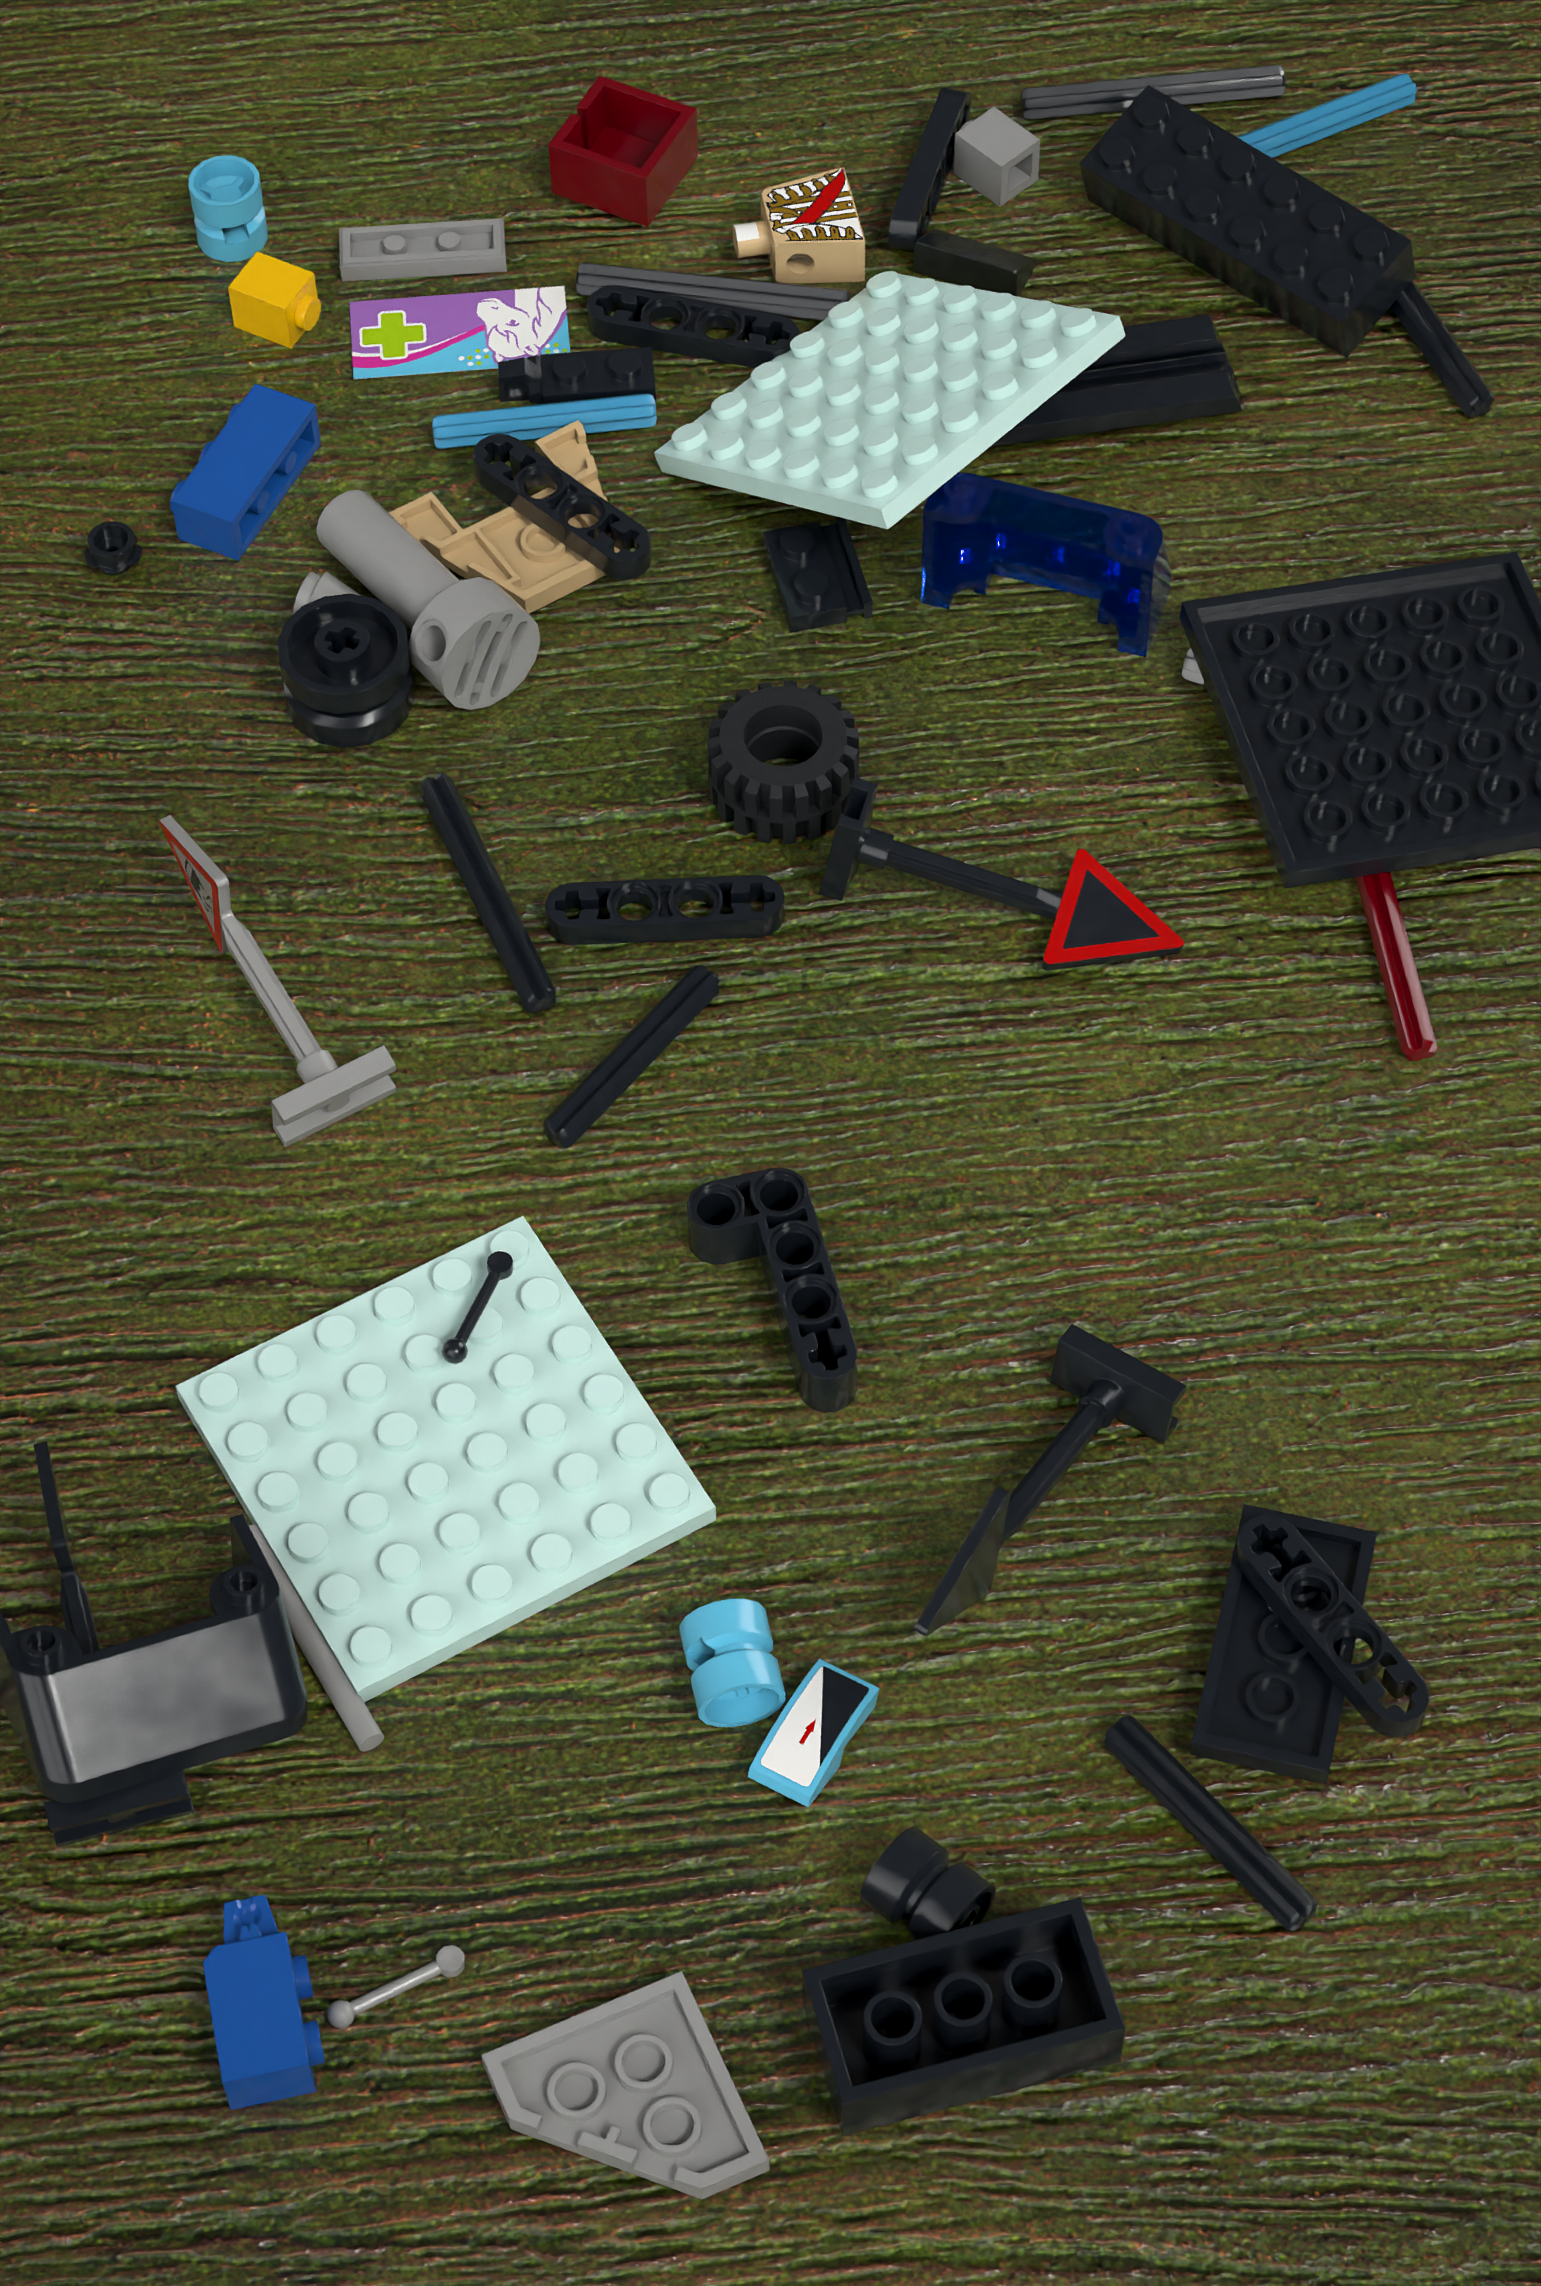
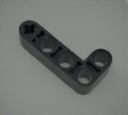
M770 1168L710 1181L698 1186L690 1194L687 1201L689 1247L693 1254L701 1261L713 1265L759 1257L802 1400L813 1410L823 1413L837 1412L846 1408L854 1400L857 1392V1347L808 1186L803 1177L790 1169ZM777 1207H783V1208H787L788 1210H785V1211H773V1210H770V1209L777 1208ZM712 1221L726 1222L722 1225L707 1224ZM790 1260L804 1261V1263L798 1265H791L785 1262ZM806 1313H816L822 1315L821 1317L816 1319H807L801 1317ZM827 1354L829 1370L825 1369L822 1362H818V1357Z

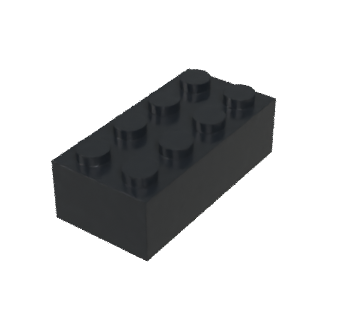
M1081 1897L802 1970L803 2007L842 2137L1121 2062L1125 2025Z

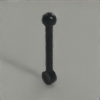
M497 1251L488 1257V1275L455 1337L443 1344L442 1356L447 1362L458 1364L466 1358L468 1353L466 1343L498 1282L510 1277L513 1273V1259L510 1254Z

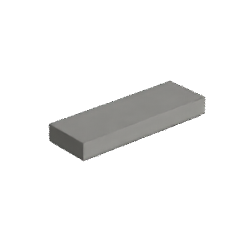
M504 218L339 228L342 282L507 272Z

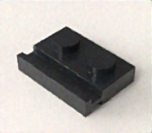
M836 518V524L820 526L819 521L763 532V549L790 633L847 622V616L863 614L864 619L873 617V601L845 518Z

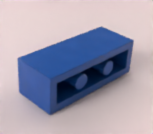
M255 383L242 403L238 402L233 406L226 425L216 439L209 441L204 446L199 462L188 478L181 480L173 490L170 509L174 514L178 539L239 561L321 444L316 404Z

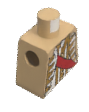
M844 167L765 188L760 194L761 221L736 224L732 227L737 258L768 254L773 276L777 282L797 284L865 281V238Z

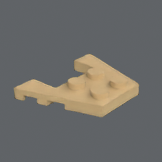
M579 420L535 441V451L607 501L600 486L598 470L593 455H590L586 443L583 425ZM548 487L530 497L536 499L548 498L556 490L553 487ZM432 492L389 512L397 522L444 566L466 579L481 577L495 581L529 614L607 575L511 507L505 508L465 529L460 527ZM579 514L570 518L568 523L576 528H587L594 525L598 519L590 514ZM614 546L615 552L618 553L620 550Z

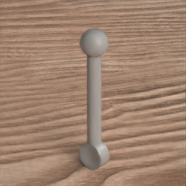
M445 1946L437 1953L436 1961L351 2002L344 2000L334 2001L327 2010V2020L333 2027L339 2029L346 2028L353 2022L355 2015L440 1974L445 1977L458 1976L465 1968L464 1953L456 1946Z

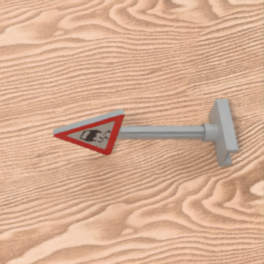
M171 815L160 819L159 824L219 951L221 954L230 951L298 1063L296 1071L304 1085L272 1100L273 1129L284 1147L396 1093V1086L388 1075L396 1071V1064L384 1045L338 1067L328 1050L321 1049L251 933L233 915L230 902V886L226 875Z

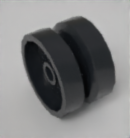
M355 594L324 596L302 606L285 622L277 640L279 664L284 683L287 713L301 733L320 744L340 748L365 746L390 736L407 720L415 701L406 626L392 608L375 598Z

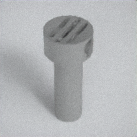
M360 490L346 491L335 497L324 508L316 529L319 542L374 596L396 612L404 625L412 632L408 646L411 663L455 707L467 710L489 707L507 697L526 678L536 661L541 640L538 624L495 581L481 577L458 580L367 492Z

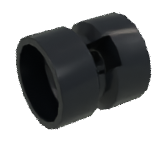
M913 1826L901 1833L874 1864L862 1887L861 1900L894 1925L908 1920V1930L911 1932V1938L915 1941L980 1924L993 1902L996 1887L962 1862L949 1867V1851L918 1827Z

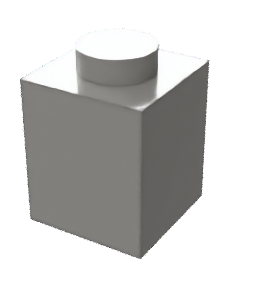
M993 107L977 119L965 123L955 133L954 174L1001 207L1038 181L1040 139Z

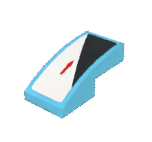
M819 1659L794 1692L771 1728L749 1768L747 1777L809 1807L840 1767L844 1747L875 1708L880 1688Z

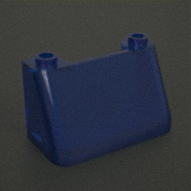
M961 472L954 475L928 497L923 509L921 603L949 610L953 596L963 589L974 587V593L986 595L992 577L995 574L1101 600L1098 607L1097 622L1109 625L1111 621L1116 626L1119 633L1118 651L1142 657L1147 656L1169 596L1172 571L1163 532L1160 525L1152 518L1132 511Z

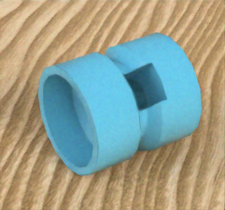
M232 155L215 156L202 161L193 169L189 176V192L194 212L198 245L203 253L219 261L235 262L253 257L257 251L259 252L263 249L268 239L258 170L248 160Z
M748 1599L721 1600L699 1607L685 1616L679 1625L680 1636L687 1667L694 1672L691 1676V1685L699 1719L705 1724L716 1727H737L765 1719L781 1708L785 1702V1690L778 1660L770 1654L773 1651V1640L766 1610L759 1602Z

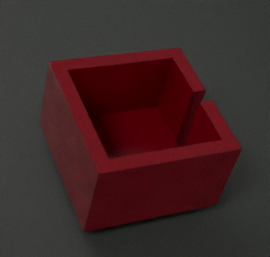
M599 75L577 105V115L571 113L548 144L552 193L649 227L698 158L697 109Z

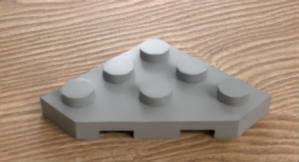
M682 1971L482 2055L484 2069L509 2127L517 2132L700 2199H705L770 2170L769 2158Z

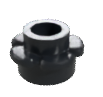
M117 521L104 522L94 527L87 539L89 548L84 552L87 564L93 569L100 568V571L106 575H119L126 572L131 566L136 565L142 556V548L137 544L138 539L136 535L133 534L129 526Z

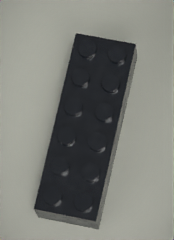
M1150 85L1144 88L1079 163L1087 198L1090 202L1346 358L1397 300L1402 290H1405L1416 277L1412 242L1410 239Z

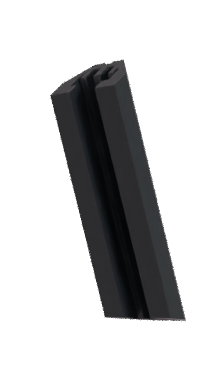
M1210 315L1123 326L1126 336L990 447L1243 411L1246 407L1234 370Z

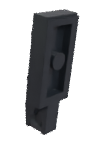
M652 347L541 354L540 356L534 355L527 358L498 362V385L501 402L529 400L530 403L550 404L647 393L653 395L656 402Z

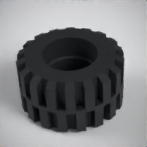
M771 681L758 684V691L750 692L748 689H744L736 693L735 704L725 702L718 709V719H712L708 729L709 739H707L710 797L712 804L718 805V815L724 822L735 821V831L744 836L751 832L757 833V841L771 843L772 838H783V844H796V837L806 836L810 841L821 837V828L826 827L830 830L836 828L840 815L844 813L853 778H859L858 729H855V719L849 710H841V701L833 694L823 697L821 696V688L811 684L806 689L798 688L797 681H784V686L772 687ZM777 758H791L802 761L800 764L785 767L773 766L764 762Z

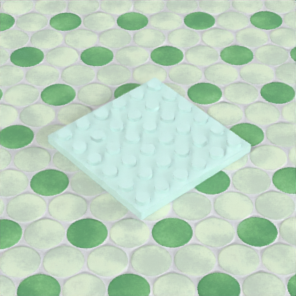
M895 271L882 272L873 276L867 282V287L852 299L833 307L829 311L828 317L812 330L796 336L790 342V351L756 367L752 371L751 377L734 391L719 396L713 401L712 408L694 422L683 425L674 431L672 439L655 451L654 455L661 472L889 529L1126 335L1120 317L1116 315L1095 312L1088 308H1075L1054 304L1046 300L1038 301L1012 296L1009 293H996L975 289L968 285L949 284L935 281L931 278L923 279L902 275Z
M524 1216L176 1385L178 1398L243 1509L252 1524H257L357 1695H360L364 1702L716 1521L715 1505ZM497 1251L510 1254L513 1259V1273L510 1277L498 1282L466 1343L468 1349L466 1358L458 1364L447 1362L442 1356L443 1344L455 1337L488 1275V1257Z

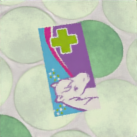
M564 286L349 302L353 379L497 369L498 362L527 358L534 355L540 356L541 354L570 352Z

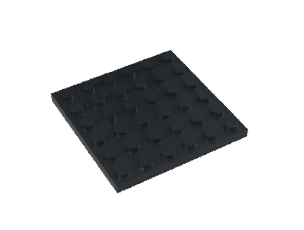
M1518 552L1182 602L1180 621L1284 889L1541 847V603Z

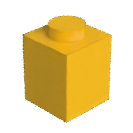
M258 251L228 286L234 327L291 349L306 330L309 331L315 326L320 316L321 302L317 296L315 274Z

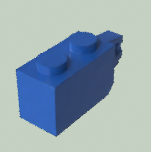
M266 1895L252 1896L248 1899L224 1903V1945L213 1948L204 1960L203 1967L222 2084L230 2110L316 2092L312 2066L325 2064V2056L318 2021L304 2023L300 2000L314 1997L306 1954L292 1957L287 1933L278 1932Z

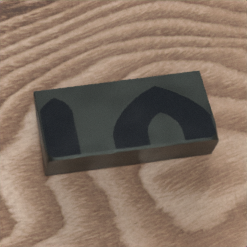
M933 229L920 237L914 245L915 272L961 286L968 285L975 289L996 293H1009L1017 297L1020 296L1037 265V259L937 229Z

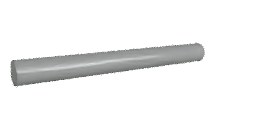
M257 1524L249 1525L278 1581L293 1637L360 1751L365 1752L374 1749L384 1740L383 1733L361 1696L357 1695Z

